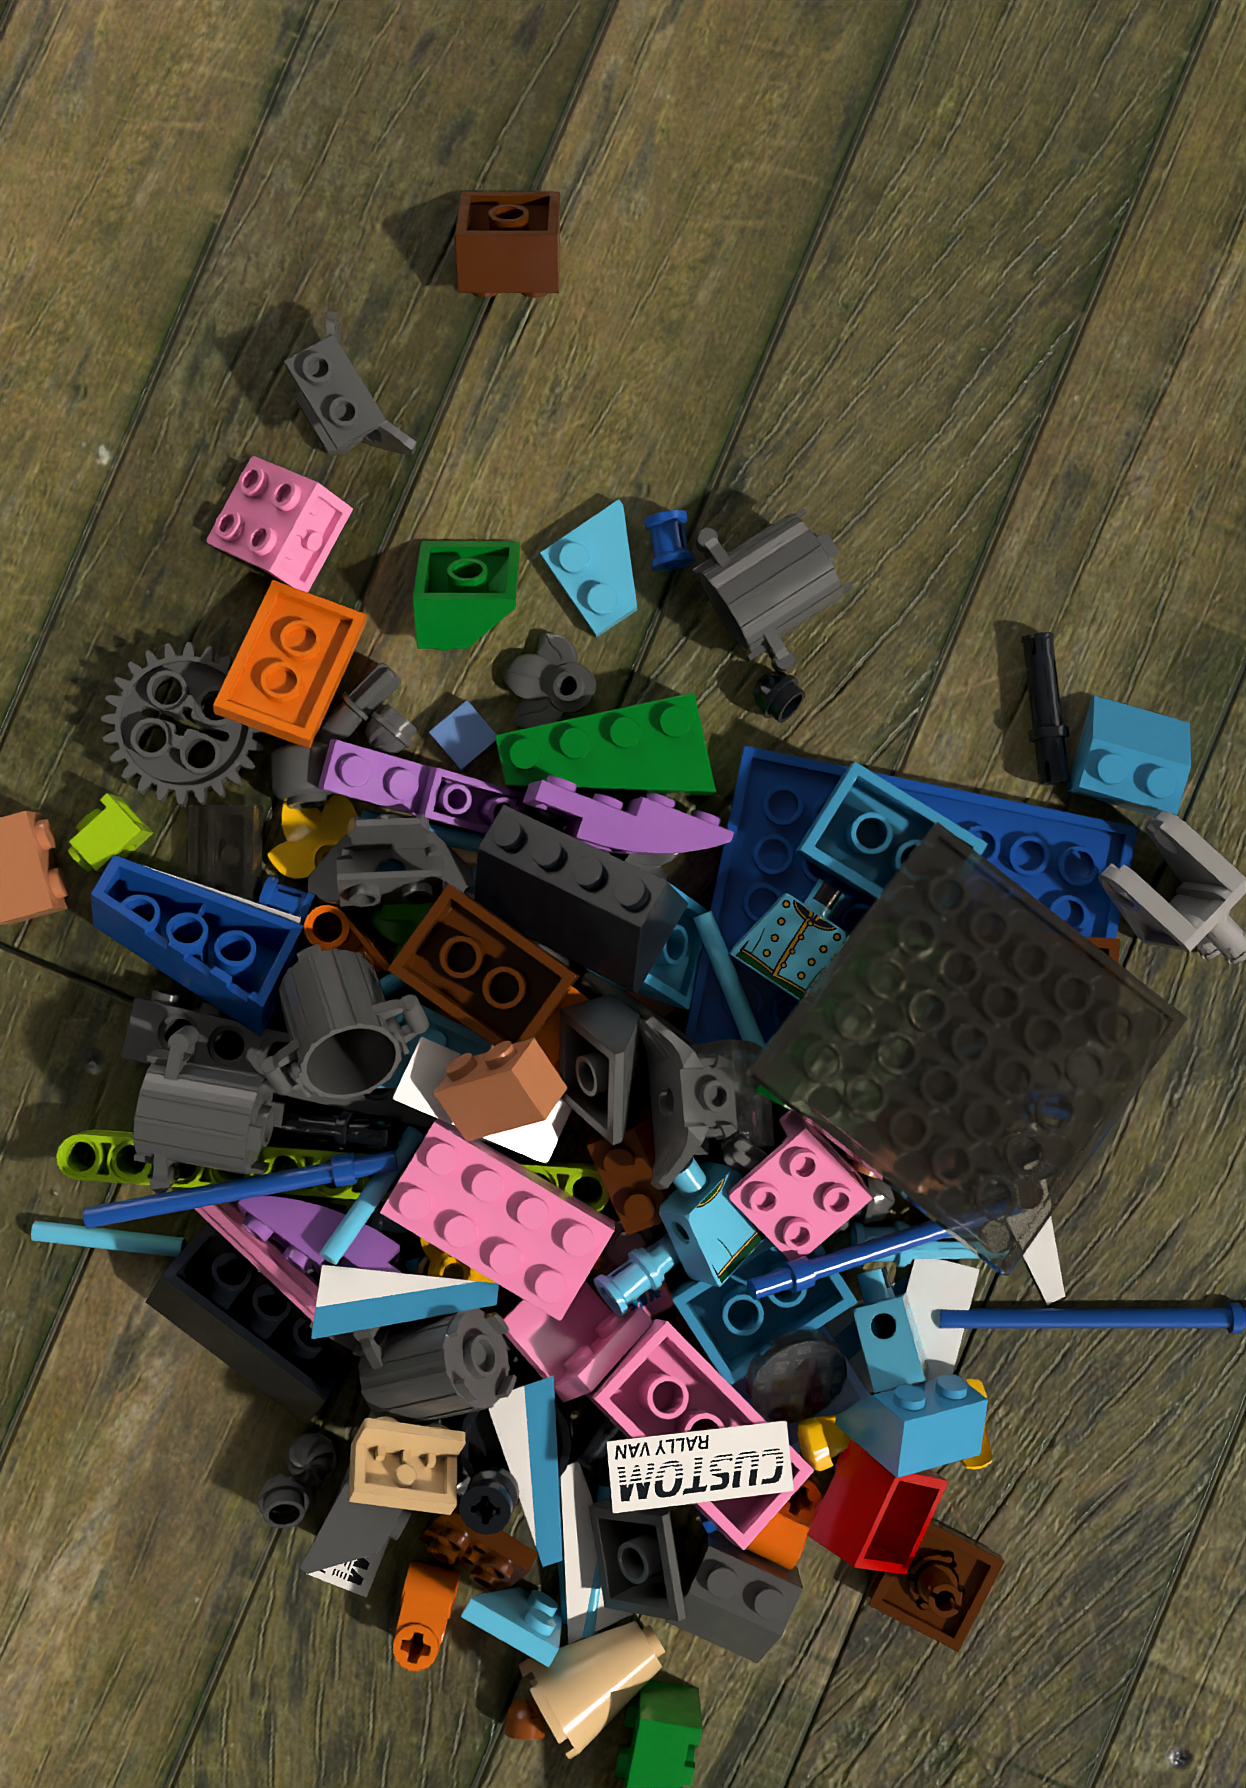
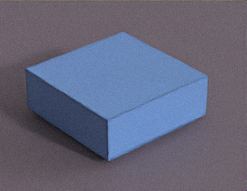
M468 700L429 731L462 771L497 743L496 733Z

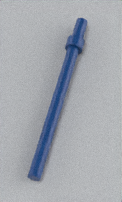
M395 1150L354 1157L353 1152L335 1155L331 1157V1162L85 1207L83 1209V1219L86 1228H93L335 1182L336 1187L358 1183V1178L397 1171V1157Z
M1011 1194L810 1260L802 1256L784 1262L782 1269L749 1279L747 1281L748 1290L754 1300L787 1289L795 1293L813 1287L815 1280L1025 1212L1027 1210V1202L1023 1194Z

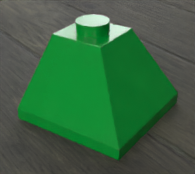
M421 541L413 593L417 649H436L440 651L468 649L516 608L520 542Z

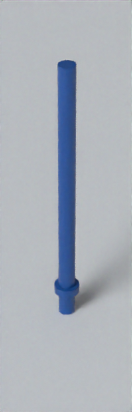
M1227 1303L1226 1308L940 1309L939 1329L1227 1328L1230 1334H1241L1243 1328H1246V1308H1242L1240 1303Z

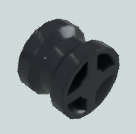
M496 1466L483 1467L475 1472L468 1483L467 1490L464 1492L459 1506L461 1518L467 1527L476 1533L484 1535L496 1534L505 1528L511 1518L512 1510L518 1502L520 1492L518 1483L513 1475L504 1468ZM482 1497L489 1502V1507L483 1504L481 1501Z

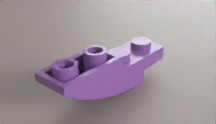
M330 739L318 784V789L413 816L423 814L429 820L485 835L503 805L520 813H524L526 806L523 803L526 793L437 767H429L336 739Z
M548 776L546 781L540 780L529 783L523 800L524 804L569 820L565 834L599 850L633 855L683 853L729 843L734 835V832L719 827L720 818L698 810H692L691 815L674 809L676 803L674 800L656 793L647 792L646 797L627 800L625 809L622 811L623 803L602 794H594L593 799L575 793L576 784L555 776Z
M274 1196L242 1199L237 1203L241 1217L244 1218L241 1226L263 1243L268 1238H271L285 1249L281 1254L282 1257L299 1271L306 1273L311 1268L321 1275L322 1265L330 1266L332 1264L325 1260L319 1252L345 1217V1214L320 1205ZM364 1224L339 1260L337 1266L401 1273L393 1267L400 1258V1245L376 1229Z

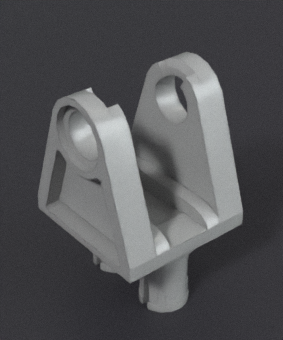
M1160 811L1146 827V831L1181 882L1176 889L1177 895L1168 903L1137 873L1124 864L1120 869L1114 864L1107 867L1098 876L1100 885L1144 944L1189 952L1195 947L1200 956L1206 960L1212 959L1221 953L1229 964L1232 963L1234 965L1246 959V933L1232 919L1229 913L1230 909L1246 893V877L1186 822L1171 812Z

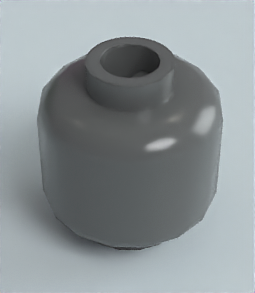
M314 739L309 749L285 740L284 745L275 748L270 754L269 762L273 793L278 799L287 801L288 808L309 809L328 804L327 797L334 793L318 789V784L329 744Z

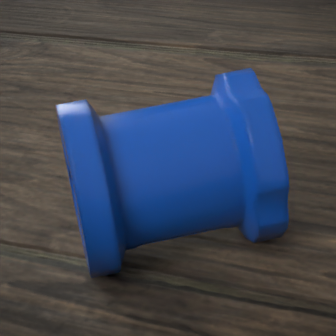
M670 510L655 513L644 518L645 529L650 530L655 557L650 561L653 571L680 569L696 562L695 554L689 552L684 527V524L687 522L686 511Z
M270 875L263 886L258 904L300 917V925L304 926L307 915L317 906L318 896L280 884L278 877Z

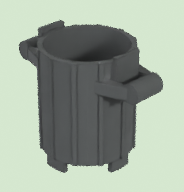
M804 508L794 514L789 513L728 553L719 543L718 534L714 529H702L696 539V548L699 552L704 553L707 561L694 568L691 575L693 578L699 576L703 589L719 618L733 639L748 654L745 658L747 663L766 652L771 659L772 668L777 672L787 671L795 662L794 654L786 649L780 637L843 597L842 594L853 586L851 582L841 586L835 570L836 563L833 558L840 551L827 531L821 535L815 532L812 533L809 527L800 519L806 514Z
M320 944L308 947L297 953L298 962L291 968L289 967L280 987H278L280 1006L291 1042L274 1056L266 1058L261 1064V1070L279 1095H285L291 1092V1090L300 1089L306 1098L311 1097V1092L313 1091L320 1097L324 1096L341 1100L366 1093L369 1094L392 1078L399 1062L402 1061L401 1052L403 1051L404 1055L410 1053L407 1042L412 1040L417 1034L427 1031L430 1021L418 998L414 995H406L400 1000H385L375 969L363 952L354 953L347 950H338L337 948L322 951ZM400 1013L407 1023L403 1027H400L395 1018ZM291 1064L293 1076H290L284 1065Z
M190 1025L182 1027L171 1035L168 1040L170 1050L156 1048L147 1055L146 1061L151 1062V1065L148 1067L143 1080L134 1116L133 1143L136 1150L134 1161L153 1164V1176L149 1184L151 1190L158 1194L165 1193L179 1179V1162L246 1175L250 1173L263 1175L269 1168V1163L259 1161L263 1147H266L270 1141L273 1126L281 1127L285 1103L273 1101L274 1088L264 1074L194 1062L195 1043L198 1041L199 1033L196 1028Z
M478 1308L354 1331L353 1336L358 1343L353 1354L361 1357L358 1366L361 1392L365 1397L367 1405L373 1412L372 1414L375 1417H391L400 1423L421 1426L440 1424L446 1426L449 1430L458 1431L466 1413L494 1407V1404L500 1398L508 1397L514 1388L516 1376H508L510 1366L508 1364L506 1342L502 1337V1334L508 1333L509 1328L496 1312L486 1314Z

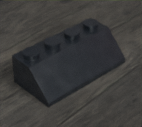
M506 805L502 806L478 847L474 900L530 940L636 994L688 906L687 901L668 881Z
M209 1222L203 1226L164 1271L145 1302L306 1425L325 1403L358 1358V1356L353 1354V1351L328 1337L311 1339L312 1328L309 1325L312 1320Z

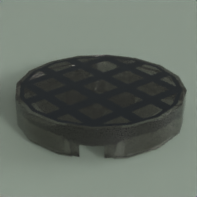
M799 1329L782 1334L770 1341L769 1343L772 1348L767 1350L762 1356L760 1352L756 1354L751 1360L745 1376L747 1394L761 1416L774 1422L787 1421V1423H795L815 1416L835 1400L842 1391L847 1378L846 1359L835 1342L829 1340L826 1334L818 1330Z

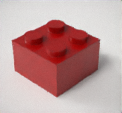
M850 1440L847 1448L836 1461L835 1475L825 1496L819 1500L814 1509V1520L807 1536L855 1568L906 1575L949 1481L930 1469L896 1478L854 1440Z

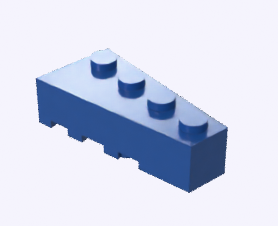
M113 855L91 893L93 926L261 1037L280 1000L278 987H280L289 967L291 968L298 962L297 953L302 950L304 926Z

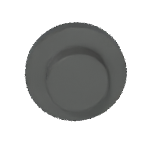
M619 1220L615 1222V1231L607 1242L605 1249L611 1261L617 1266H621L629 1260V1252L635 1248H648L655 1243V1237L650 1227L626 1235Z

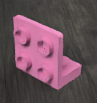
M253 456L241 473L235 488L217 517L207 537V543L264 570L286 585L308 593L353 508L320 483Z
M789 1110L779 1119L787 1135L782 1141L783 1143L728 1191V1196L744 1215L789 1260L809 1255L873 1198L861 1176L802 1114Z
M586 1281L582 1284L561 1321L524 1299H521L503 1318L509 1328L508 1333H505V1335L543 1379L554 1375V1392L563 1403L592 1392L653 1323L641 1307L627 1312L621 1317L615 1312L612 1313Z

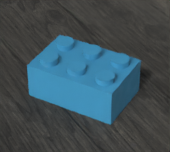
M853 762L843 773L795 853L920 931L934 932L988 843L862 765Z
M766 1237L720 1287L687 1277L670 1289L672 1301L720 1375L732 1385L858 1303L840 1273L815 1280L813 1287L795 1293L787 1289L754 1300L749 1293L747 1281L782 1269L783 1263L790 1261ZM820 1244L806 1257L810 1260L827 1253Z

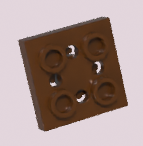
M485 1500L483 1504L489 1507V1502ZM457 1503L451 1515L436 1513L427 1522L418 1539L428 1545L427 1551L429 1554L443 1563L452 1565L456 1562L471 1572L470 1578L473 1582L492 1592L497 1589H508L526 1575L538 1555L537 1552L503 1530L496 1534L488 1535L476 1533L467 1527L462 1520L459 1503Z
M931 1519L913 1559L915 1562L910 1565V1572L903 1575L879 1571L866 1600L869 1606L959 1652L1005 1561L1000 1554ZM949 1550L952 1552V1557L949 1554L943 1555L941 1552ZM957 1584L963 1586V1591H961V1589H957ZM919 1596H921L923 1599L919 1602L920 1606L916 1604V1600L919 1598Z

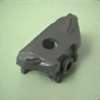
M327 311L326 339L284 361V365L301 391L296 398L298 406L330 455H347L351 448L363 441L376 448L412 457L417 447V442L386 420L341 347V325L338 324L337 312Z
M384 814L375 819L360 820L359 817L353 816L348 822L347 835L328 852L308 876V893L317 895L318 898L327 903L340 904V907L435 903L448 884L456 886L463 892L474 887L473 870L440 837L430 831L429 819L423 814L417 815L416 818H402L394 814ZM386 862L399 863L405 869V871L376 872L378 867Z
M652 1016L641 1021L638 1027L647 1052L655 1148V1162L652 1170L651 1185L660 1190L667 1189L693 1155L710 1154V1137H715L716 1141L727 1138L736 1132L738 1127L731 1060L721 1055H709L708 1058H702V1052H695L675 1033Z

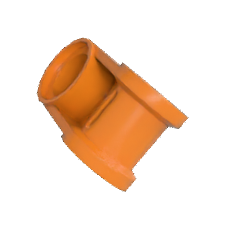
M338 904L321 905L307 915L304 923V934L312 946L320 944L322 951L337 948L338 950H347L354 953L363 952L369 959V963L373 965L377 975L383 971L390 972L387 970L392 963L389 957L343 906L340 907ZM326 912L335 914L342 922L341 935L334 941L324 939L318 931L317 924L319 918Z
M814 1471L801 1485L806 1487L807 1494L799 1492L795 1499L790 1498L747 1546V1550L789 1570L794 1568L804 1549L807 1533L814 1520V1509L821 1499L818 1478Z
M411 1561L402 1592L401 1612L393 1642V1654L401 1667L409 1671H421L428 1668L435 1661L444 1638L447 1621L451 1616L461 1572ZM415 1632L424 1635L423 1647L414 1645L415 1637L413 1635Z

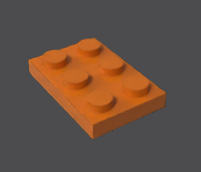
M272 580L213 704L214 714L310 749L366 626L367 614Z

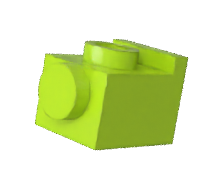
M109 793L105 794L100 801L106 808L103 811L98 808L87 814L76 826L79 833L69 841L72 845L68 849L69 854L88 872L92 869L96 872H104L113 855L126 859L153 834L151 829L120 796Z

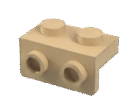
M391 1417L364 1419L351 1443L348 1502L451 1515L457 1506V1456L465 1445V1432L449 1430L446 1426L440 1424L421 1426L400 1423Z

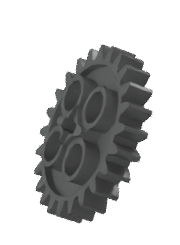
M187 642L182 656H177L171 645L165 644L164 659L158 660L150 650L145 651L148 666L142 669L130 661L128 667L134 677L130 681L119 677L114 679L115 683L123 691L121 696H105V700L112 707L116 708V713L101 716V721L104 724L115 727L114 732L102 737L103 742L107 745L120 747L109 757L110 761L113 764L129 763L121 774L123 779L130 781L140 775L142 777L137 788L140 793L146 794L155 785L157 786L156 799L159 802L164 803L170 793L175 792L177 803L181 807H185L189 793H194L201 805H206L207 790L214 789L222 799L225 798L226 791L223 783L227 780L242 787L243 782L237 772L240 768L253 772L256 771V766L248 756L250 753H265L266 749L264 746L255 741L254 738L257 735L267 733L227 718L218 721L210 720L205 715V708L208 702L217 697L233 664L232 657L226 655L217 664L214 662L215 651L211 646L204 650L201 657H196L192 643ZM168 682H176L182 685V695L177 702L170 705L158 702L157 692L162 685ZM150 708L181 721H185L188 714H191V718L198 726L213 731L225 732L229 734V739L227 741H220L193 729H187L184 736H181V732L173 723L143 716V710ZM151 729H161L166 733V743L163 748L153 753L143 751L141 740L144 734ZM201 744H208L214 747L215 759L212 764L205 768L191 766L189 757L193 748Z

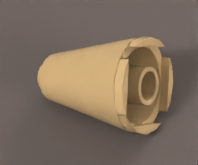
M633 1621L560 1647L549 1667L531 1657L520 1663L519 1669L523 1677L531 1671L533 1672L535 1678L530 1680L533 1687L529 1690L557 1742L560 1744L569 1739L570 1743L565 1745L564 1748L568 1759H571L578 1755L662 1668L657 1657L665 1653V1650L650 1624L641 1630L638 1623Z

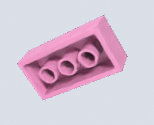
M437 1119L432 1124L380 1211L384 1216L559 1321L562 1320L615 1231V1221L479 1139L467 1142L455 1125L441 1119Z
M654 1319L652 1325L593 1391L585 1394L628 1439L767 1423L668 1321ZM790 1445L794 1491L693 1503L731 1543L742 1550L747 1548L814 1471Z

